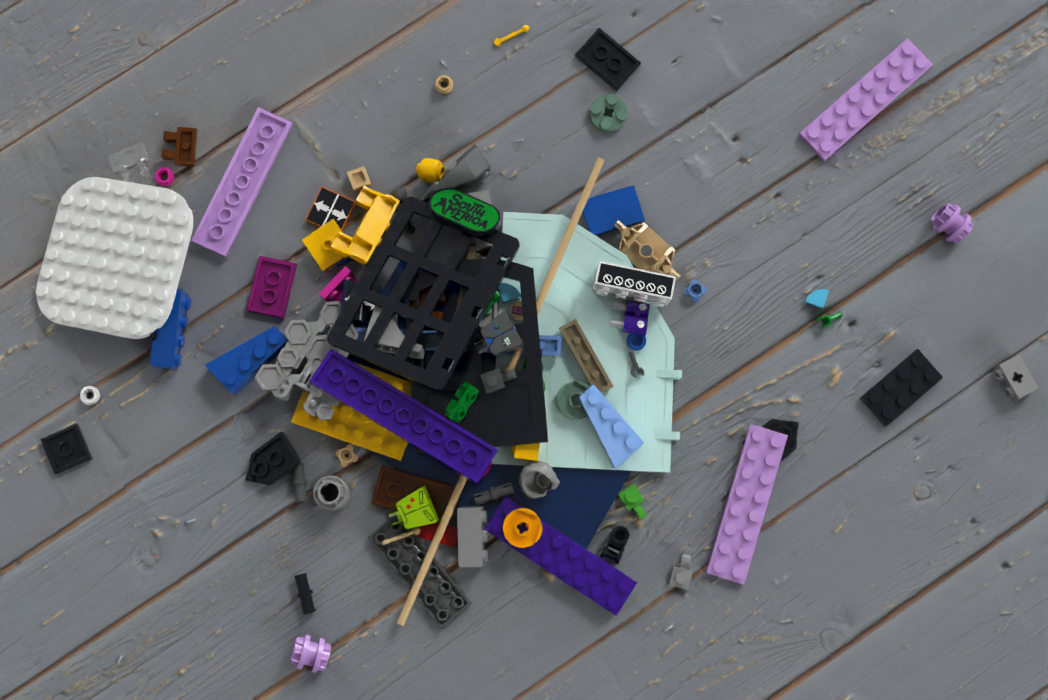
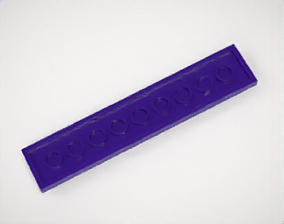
M330 349L309 381L312 385L478 484L498 452L497 448Z

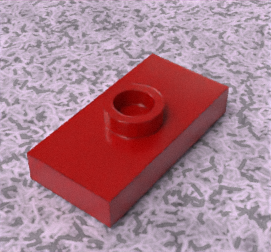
M436 522L421 526V532L418 534V537L432 541L440 523ZM447 525L440 543L456 547L458 528Z

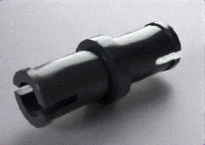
M307 573L294 576L299 592L297 596L298 598L300 597L303 614L315 612L316 609L311 595L313 590H310Z

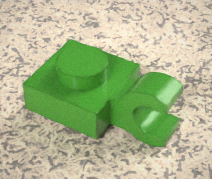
M635 484L618 494L627 511L633 508L639 519L647 515L640 505L645 500Z

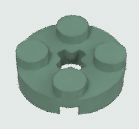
M615 94L598 97L590 108V120L593 126L600 131L615 132L624 125L627 118V107ZM605 110L613 111L611 118L604 116Z
M582 381L570 382L563 385L559 390L557 407L566 418L581 420L587 417L582 404L573 405L571 397L580 396L590 387L588 384Z

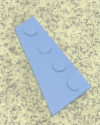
M592 384L578 398L597 436H599L613 467L616 469L644 442L596 386Z

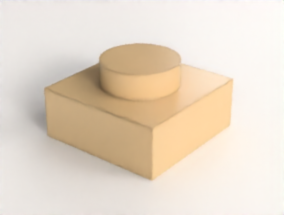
M365 166L347 172L354 191L362 189L363 186L371 185Z

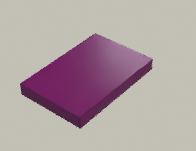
M259 256L246 311L285 319L297 263Z

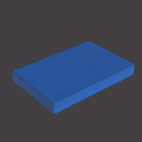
M634 185L588 198L583 209L588 231L595 236L618 230L613 226L618 220L626 227L645 222Z

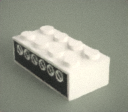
M599 261L592 290L602 296H607L608 293L615 295L617 299L626 300L627 297L634 299V302L645 303L647 301L653 303V306L664 307V305L667 306L672 300L676 277Z

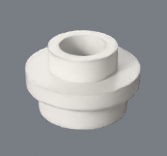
M86 386L80 392V399L86 405H94L100 398L99 390L93 386ZM92 392L93 398L88 399V394Z

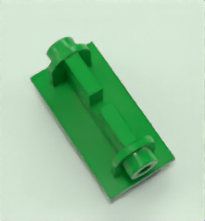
M465 381L455 393L459 400L455 401L452 399L445 408L446 412L444 415L459 424L465 417L471 404L476 400L480 390Z

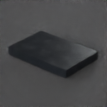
M598 28L575 54L577 59L615 91H618L641 65L638 59L601 28Z

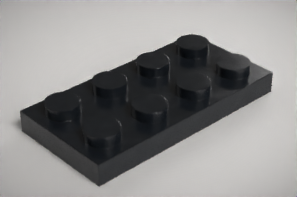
M916 349L864 393L860 399L881 424L886 427L937 384L943 376L921 351Z

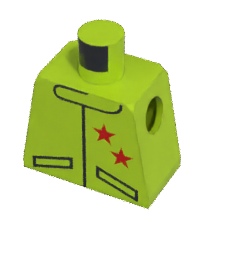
M422 486L396 503L398 511L389 514L393 525L403 522L406 529L433 524L439 520L426 486Z

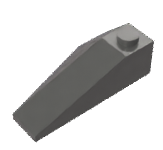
M475 144L456 160V166L453 169H447L441 177L442 180L440 182L435 181L418 199L429 203L431 196L441 189L453 188L460 190L477 183L480 179L481 181L485 180L490 175L491 169L490 164Z

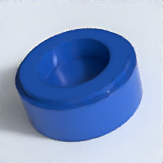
M630 333L626 341L627 346L633 351L643 349L646 345L645 335Z

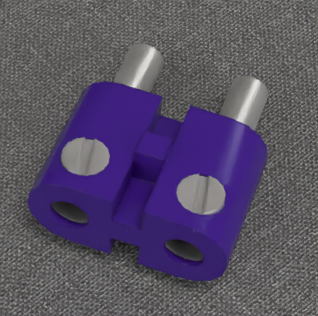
M626 301V304L613 302L612 309L622 310L625 313L624 321L611 319L610 326L622 328V332L646 335L650 304Z

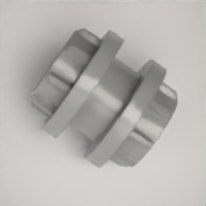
M336 476L322 477L316 482L313 489L315 502L326 510H339L345 506L349 499L348 485L344 480ZM330 485H336L339 490L338 497L328 502L324 492Z

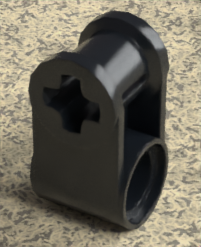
M616 526L612 529L600 557H607L615 561V564H619L629 539L627 528ZM618 529L625 531V537L622 540L615 538V532Z

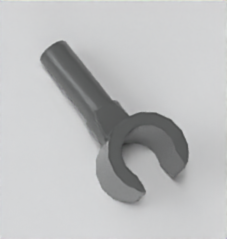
M629 352L633 366L632 376L636 378L635 371L637 369L644 376V370L638 366L634 352Z

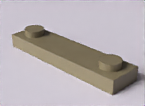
M574 319L561 326L559 331L589 385H595L601 393L612 388L613 384L577 320Z

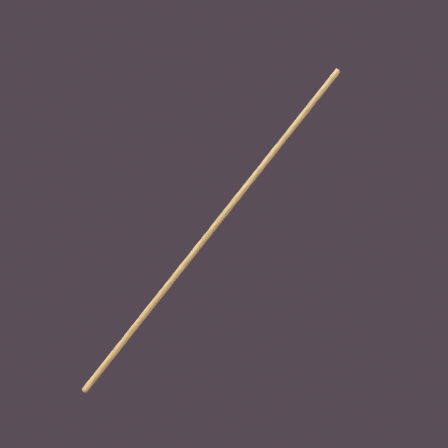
M600 157L595 162L536 299L538 314L605 161ZM524 347L514 350L506 371L510 369L515 370ZM463 475L459 477L397 621L399 625H405L468 479Z

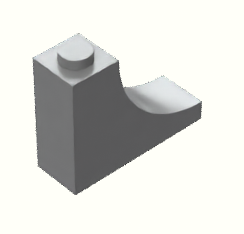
M374 307L364 341L383 308ZM394 314L376 349L396 354L405 338L398 329L397 314ZM416 343L409 357L423 360L425 354L423 346Z

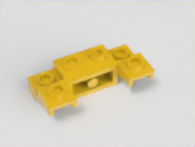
M363 186L354 203L367 210L353 237L339 231L329 249L344 258L349 256L365 266L374 249L379 246L383 239L381 238L383 232L386 233L391 225L389 221L400 200Z

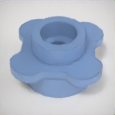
M691 280L689 287L684 289V294L690 296L693 302H698L700 296L706 293V287L698 283L697 280Z

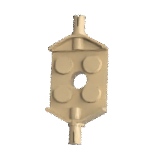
M619 220L613 225L622 235L619 251L627 255L630 262L638 269L661 274L665 273L671 276L676 275L678 278L681 276L672 267L675 249L647 226L645 222L630 228L626 227ZM644 245H649L652 248L650 256H644L641 253Z

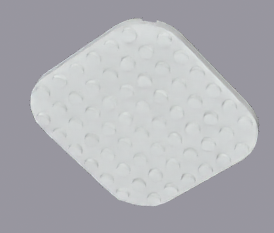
M101 177L85 178L72 185L62 196L37 281L36 298L41 312L49 320L60 325L128 339H142L150 336V333L157 328L160 329L171 313L192 235L193 214L186 200L180 194L167 188Z

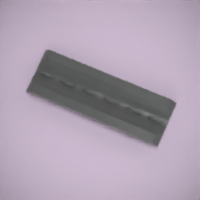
M389 519L368 536V539L411 591L428 548L416 534L382 546V541L412 531L411 528L406 529L403 522L393 525ZM433 557L416 598L442 629L472 603L437 559Z

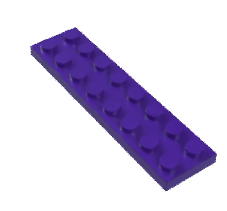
M505 497L484 530H487L490 534L617 616L637 582L543 520H541L542 534L536 543L526 548H518L511 545L505 538L503 523L508 514L513 510L523 507ZM522 522L521 525H517L520 534L528 531L526 523Z

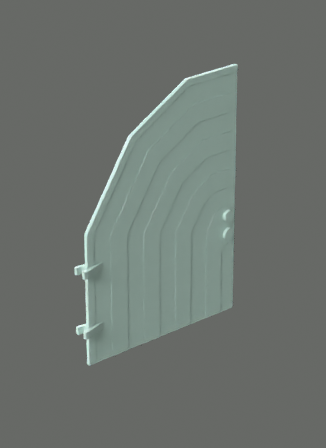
M503 212L502 233L517 238L520 243V248L512 262L534 269L537 299L570 219L564 215ZM577 224L538 314L539 335L562 336L559 328L574 319L577 320L613 384L612 388L602 393L603 396L644 443L615 469L588 416L581 420H571L561 414L557 407V395L561 387L575 381H582L589 385L562 336L561 356L542 355L541 357L543 381L545 383L544 395L548 442L540 443L537 461L548 463L551 467L670 473L671 440H680V432H672L673 379L680 380L682 378V370H674L675 338L658 308L653 306V303L645 301L644 304H650L645 335L646 345L639 351H633L627 346L626 341L630 333L622 332V328L610 326L611 319L624 321L625 311L612 309L613 302L626 304V301L634 302V299L627 297L626 300L617 299L615 295L608 293L607 296L598 295L592 288L599 261L634 267L627 255ZM504 257L501 258V260L507 261L508 259ZM503 278L501 283L514 286L521 294L519 281ZM499 295L498 315L506 311L513 324L522 323L523 321H515L510 314L511 306L516 302H521V298L503 303L501 295ZM629 352H634L638 366L644 370V376L641 375L639 369L635 371L636 378L632 376L633 366ZM513 354L496 356V369L499 368L501 372L506 371ZM526 355L520 356L515 370H523L522 363H524ZM578 395L571 397L573 405L581 404ZM512 446L495 447L498 449V452L492 460V464L520 466L533 462L514 459V454H511Z

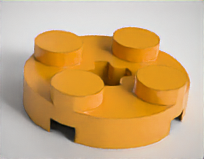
M520 508L513 510L506 516L503 523V532L511 545L518 548H526L539 540L542 534V523L534 511ZM524 522L528 531L520 534L517 525H521Z

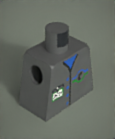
M503 311L480 330L484 339L475 343L479 354L490 349L494 356H499L525 346L506 311Z

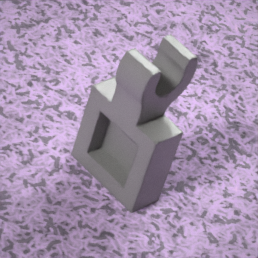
M682 554L679 567L673 566L668 585L685 590L689 589L693 571L688 570L691 556Z

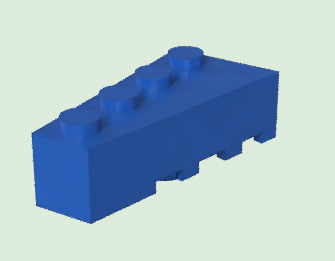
M274 326L210 361L205 366L230 393L236 395L256 376L262 364H269L279 355L281 349L287 344L288 339Z

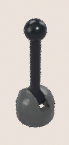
M399 188L391 192L393 197L400 200L399 203L401 205L407 198L405 188ZM409 221L408 232L413 233L415 227Z

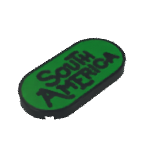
M441 189L435 192L429 200L431 213L436 219L471 235H490L500 226V213L496 207L457 189Z

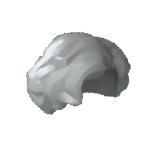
M543 461L531 462L525 465L520 472L518 481L522 492L528 498L533 499L546 496L548 490L556 489L560 484L552 467Z

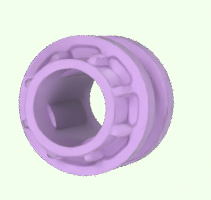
M944 204L935 212L931 219L932 224H934L933 229L937 233L944 231L943 238L947 242H961L973 228L971 216L967 213L960 215L961 208L957 204Z
M307 634L304 637H297L293 645L290 662L296 665V669L302 670L303 665L311 666L312 673H316L317 670L323 671L326 669L329 660L331 645L325 643L323 638H319L317 643L311 642L310 635Z

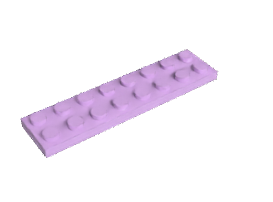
M907 38L802 130L799 136L825 162L929 70L933 64Z
M257 108L191 240L193 243L227 258L293 125L292 122L262 108Z
M753 424L749 425L706 573L743 585L745 584L788 435Z

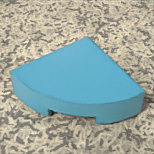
M501 283L498 287L503 303L521 298L520 292L510 284Z
M819 289L812 292L805 299L804 303L823 309L829 290Z

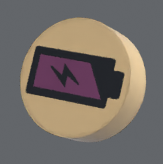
M522 302L514 303L510 309L511 317L518 322L523 321Z

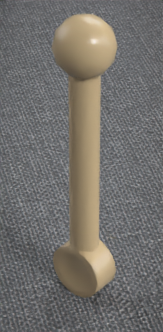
M415 527L412 531L381 542L382 546L412 534L418 535L421 529Z

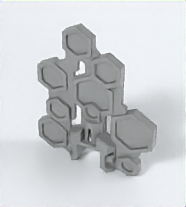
M340 301L326 302L317 322L291 320L284 331L288 342L281 349L276 363L262 364L255 376L263 391H272L273 395L281 400L288 401L295 387L308 393L309 396L303 407L307 414L313 417L318 416L321 421L331 420L335 413L331 406H338L342 402L312 385L309 381L330 349L345 358L350 354L330 345L327 340L328 334L317 335L323 332L326 326L333 327L340 314ZM351 324L345 335L358 340L359 334L353 324ZM306 356L308 362L301 374H291L293 369L299 368Z

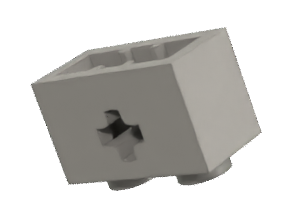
M1016 355L994 367L996 378L1002 382L1006 395L1012 401L1020 399L1039 388L1020 355Z

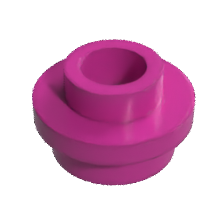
M160 168L155 173V180L160 186H169L174 181V173L169 168ZM163 175H168L166 180H162Z

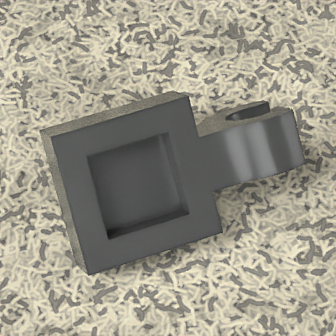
M498 368L481 374L486 393L489 394L506 388L505 382L517 378V375L513 369L501 373V370Z

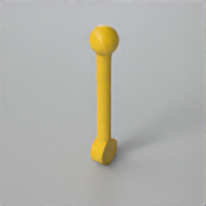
M524 25L522 29L501 39L496 38L494 45L500 46L502 42L522 32H528L529 26Z

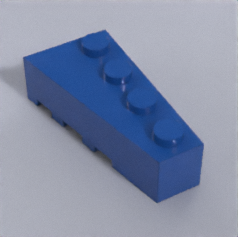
M177 288L173 307L167 321L160 329L157 328L154 331L157 338L152 340L150 365L154 368L177 371V367L181 365L182 355H180V350L185 343L183 332L184 328L188 326L187 310L191 308V298L182 289Z

